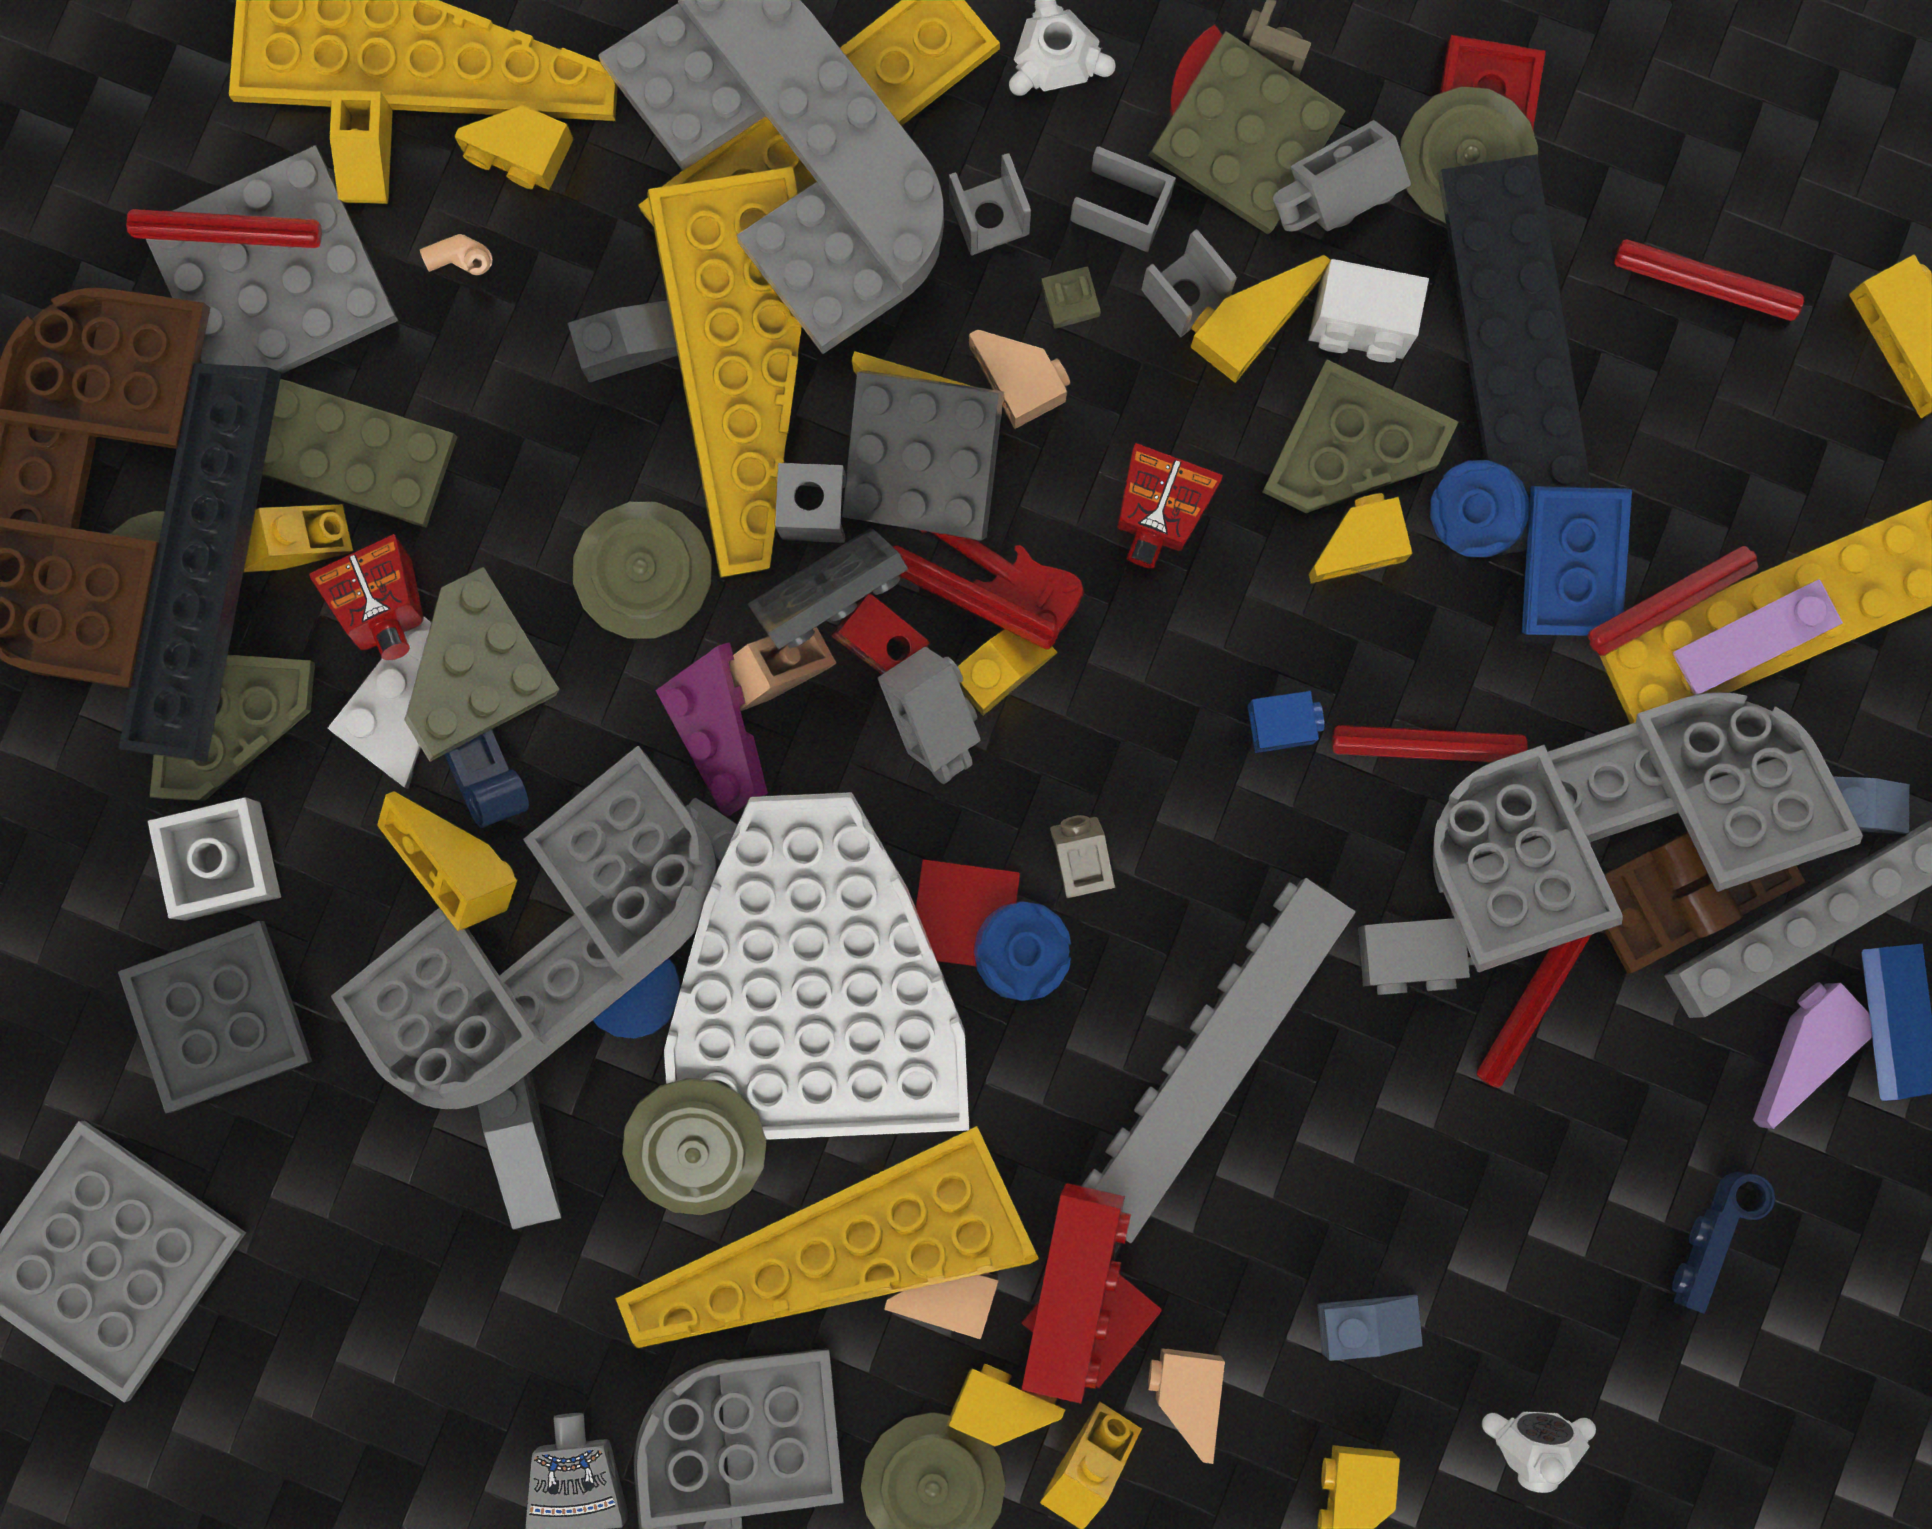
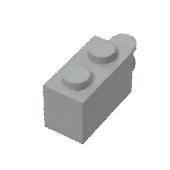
M1373 120L1290 166L1295 182L1276 192L1273 196V201L1278 210L1282 226L1286 231H1296L1316 221L1328 232L1334 228L1349 224L1355 216L1371 207L1390 201L1395 197L1396 193L1411 186V182L1396 136Z
M924 647L878 677L906 751L910 756L930 769L942 784L947 783L953 776L973 765L968 749L981 741L974 721L977 720V714L972 704L963 695L959 684L963 681V677L952 659L949 657L942 658L927 647Z
M1455 918L1373 924L1358 927L1363 986L1377 985V995L1407 993V983L1426 982L1427 991L1457 989L1456 979L1470 977L1469 966L1474 965L1471 957H1468L1467 946Z

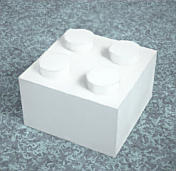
M1331 259L1319 284L1308 340L1319 342V347L1329 352L1345 353L1349 348L1367 352L1366 356L1369 359L1389 363L1394 362L1396 358L1403 359L1419 333L1429 278Z
M245 797L148 821L168 918L186 921L281 898L260 802Z

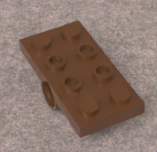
M1685 831L1604 874L1623 915L1621 925L1604 931L1627 974L1634 973L1697 939L1711 935L1741 919L1744 914L1805 883V880L1796 865L1717 892L1688 831Z

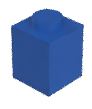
M1311 691L1252 699L1247 705L1255 753L1313 745L1319 740L1318 732L1324 731L1322 706L1320 702L1313 703Z

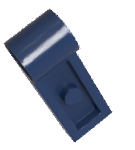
M492 730L444 754L469 812L480 828L529 809L525 787L519 775L513 769H508Z
M1733 1172L1723 1177L1719 1182L1710 1209L1706 1210L1704 1217L1699 1216L1692 1227L1689 1243L1694 1246L1687 1264L1682 1263L1676 1271L1672 1290L1677 1293L1673 1302L1705 1314L1739 1218L1748 1220L1761 1219L1769 1214L1774 1206L1775 1193L1772 1185L1765 1178L1755 1174ZM1749 1182L1754 1189L1755 1198L1748 1208L1742 1209L1736 1201V1192L1743 1183Z

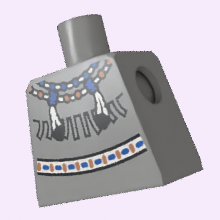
M583 1413L554 1416L556 1444L539 1446L532 1454L525 1529H611L623 1527L628 1520V1510L610 1441L607 1439L586 1441Z

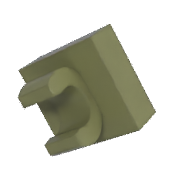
M1088 266L1041 278V286L1053 329L1100 317L1101 311Z

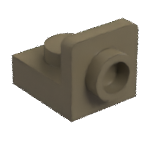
M1266 0L1262 12L1252 10L1242 37L1250 40L1249 47L1291 75L1299 77L1311 42L1303 40L1301 34L1290 28L1278 27L1275 29L1268 26L1276 1Z
M1072 816L1064 819L1061 825L1050 828L1056 848L1063 888L1067 898L1115 888L1105 834L1097 817Z

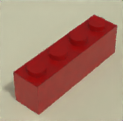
M1065 1184L1057 1210L1022 1390L1081 1404L1086 1387L1096 1389L1102 1359L1093 1357L1096 1339L1106 1340L1112 1312L1102 1309L1106 1291L1115 1293L1121 1268V1262L1112 1260L1116 1242L1125 1244L1131 1219L1130 1213L1122 1212L1125 1196L1073 1184Z

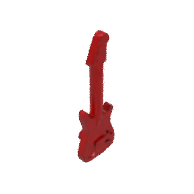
M931 532L996 576L992 582H983L977 579L974 581V584L1055 623L1060 628V632L1076 612L1084 595V588L1081 580L1074 574L1037 563L1032 560L1026 549L1021 545L1015 546V551L1018 553L1017 561L1012 564L976 539Z

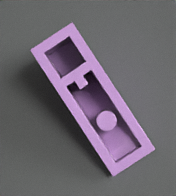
M1818 579L1672 652L1693 694L1698 695L1843 624L1821 580Z
M1820 982L1816 983L1797 1000L1801 1007L1790 1016L1753 1118L1759 1127L1774 1129L1872 1038L1869 1012L1842 983H1828L1824 986Z

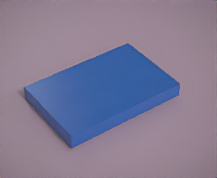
M1530 487L1522 633L1528 635L1588 636L1591 629L1624 612L1631 489Z
M1923 944L1863 949L1861 953L1880 1098L1882 1101L1932 1094V1013Z

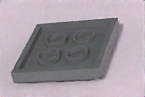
M865 370L857 372L842 517L983 540L987 538L1004 391Z
M871 527L754 599L748 605L778 649L785 645H788L789 648H794L810 639L815 633L813 628L830 618L831 621H838L848 616L857 608L856 601L872 591L875 595H878L894 587L900 581L898 575L908 570L898 551Z
M257 921L118 971L165 1114L312 1062L265 921Z

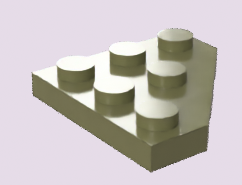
M1326 359L1266 483L1263 493L1308 513L1433 470L1438 466L1458 425V421Z
M484 567L442 587L438 594L434 615L404 719L430 762L551 699L559 691L555 681Z
M227 655L207 762L154 755L150 797L203 802L311 712L315 663L311 660Z

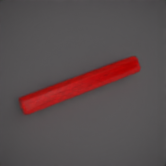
M132 209L127 214L126 223L127 232L133 238L302 248H317L322 240L321 224L315 219Z
M1628 239L1622 241L1615 255L1614 263L1617 267L1789 321L1795 320L1799 316L1804 303V296L1801 293Z
M898 545L893 546L908 570L898 576L1044 649H1050L1054 645L1060 632V628L1055 623Z
M1746 546L1739 547L1591 629L1588 633L1591 648L1593 651L1596 650L1600 656L1607 655L1751 575L1759 567L1756 561V554Z
M1338 725L1334 727L1332 735L1333 752L1341 755L1495 762L1528 750L1526 737L1519 734Z
M1591 935L1549 949L1477 1070V1076L1482 1081L1498 1088L1503 1085Z

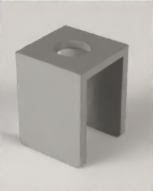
M1096 147L1093 155L1092 172L1156 197L1159 200L1149 224L1145 225L1075 197L1072 204L1071 221L1148 252L1170 201L1176 177L1104 148Z
M1009 153L1002 155L1001 178L963 191L957 173L949 174V199L971 256L1029 235L1031 209ZM984 203H994L1003 211V220L995 228H984L976 221V210Z
M1196 229L1190 234L1185 254L1162 273L1153 264L1146 268L1141 290L1176 333L1182 337L1191 330L1193 323L1207 306H1211L1216 310L1221 302L1231 295L1236 275ZM1180 281L1194 283L1200 294L1198 301L1194 305L1188 306L1174 290L1173 286Z
M778 463L775 527L782 540L845 542V533L841 525L842 488L846 486V473L843 465ZM799 486L821 487L824 492L823 502L815 510H803L795 502L796 490Z

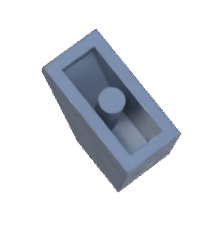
M1833 777L1861 832L1909 834V784L1878 778Z
M1417 1295L1317 1304L1322 1354L1329 1361L1377 1357L1423 1346Z

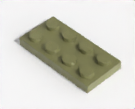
M280 379L262 476L427 528L457 436L454 433Z

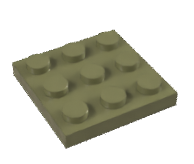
M1225 31L1148 157L1268 235L1280 220L1273 196L1280 189L1295 182L1290 166L1321 150L1346 110Z

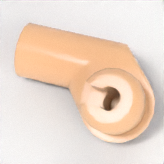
M462 234L454 235L420 249L421 256L429 272L453 263L472 275H482L492 265V255L488 248Z

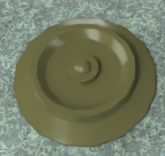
M1459 87L1435 95L1413 114L1401 138L1400 151L1411 182V186L1406 188L1407 193L1424 213L1445 224L1438 173L1441 169L1535 154L1538 157V145L1530 121L1512 100L1487 88Z
M628 502L604 512L584 531L573 556V585L583 609L603 629L627 639H657L681 629L701 610L711 587L712 557L702 532L682 512L658 502Z
M686 1078L661 1085L638 1102L625 1125L622 1154L631 1180L650 1201L675 1213L704 1215L731 1207L751 1191L764 1169L767 1140L759 1115L741 1094L716 1081Z
M930 1412L904 1418L881 1434L866 1458L861 1483L866 1516L875 1529H991L1001 1514L1006 1487L1000 1456L992 1445L947 1426L950 1415Z

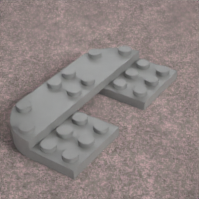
M678 0L676 5L599 54L601 65L682 170L693 165L766 116L815 178L816 183L737 234V240L744 252L823 354L904 300L930 274L940 253L939 248L944 227L943 197L938 178L921 150L812 12L800 0Z
M1724 692L1704 693L1638 713L1636 722L1549 752H1547L1545 745L1497 760L1476 770L1466 777L1449 795V801L1440 819L1437 820L1433 848V870L1439 892H1444L1477 972H1481L1622 924V912L1589 842L1679 813L1718 892L1858 845L1863 834L1817 745L1795 719L1777 707H1774V710L1771 711L1762 706L1746 702V695Z
M639 746L635 747L523 839L575 914L499 976L469 929L465 928L457 931L439 907L331 996L376 1071L386 1081L413 1100L433 1108L460 1109L493 1099L518 1082L662 964L695 933L705 898L715 877L716 865L713 847L702 825L692 816Z
M824 1348L734 1360H714L688 1370L671 1382L650 1406L643 1419L636 1440L634 1477L639 1529H742L741 1516L843 1503L829 1350Z

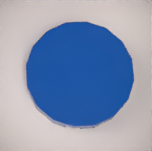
M1489 460L1467 461L1451 468L1443 476L1444 478L1439 483L1438 488H1435L1431 498L1430 519L1437 536L1445 545H1448L1457 553L1466 557H1491L1508 550L1522 536L1529 519V497L1523 482L1510 468Z
M1028 902L1002 905L986 917L977 932L974 947L977 971L986 985L1002 997L1020 1001L1045 997L1059 987L1069 971L1071 961L1069 957L1070 935L1060 917L1044 905Z
M670 958L666 959L594 1018L595 1024L617 1037L636 1039L657 1032L670 1022L674 1015L681 989V981L676 965Z

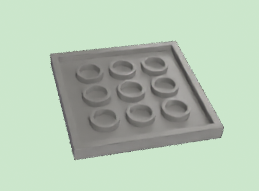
M316 145L173 211L315 219L321 224L322 240L319 247L302 248L146 239L172 298L203 302L210 307L201 353L202 364L269 367L283 374L398 321L344 202L338 200L337 187Z
M78 1121L0 1233V1316L125 1403L132 1399L246 1232L86 1121Z

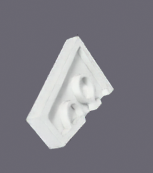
M425 617L419 626L404 632L410 646L408 653L395 660L381 659L328 727L335 735L407 789L410 786L414 774L412 771L421 747L404 719L431 626V622Z

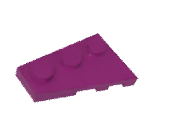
M730 642L715 647L656 690L721 814L727 818L744 810L750 797L768 794L754 736L745 731L739 707L745 704L741 686L734 687L728 661L734 660Z

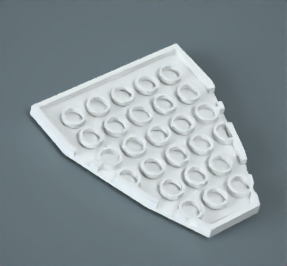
M852 792L749 798L705 898L664 1047L666 1084L690 1078L716 1081L741 1094L759 1115L766 1140L969 1130L965 1029L909 890Z

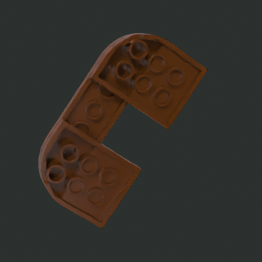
M84 288L52 298L53 304L42 310L33 319L27 316L11 335L0 359V659L10 665L38 675L55 676L130 689L158 542L79 529L97 437L177 449L193 363H200L210 307L203 302L108 288Z

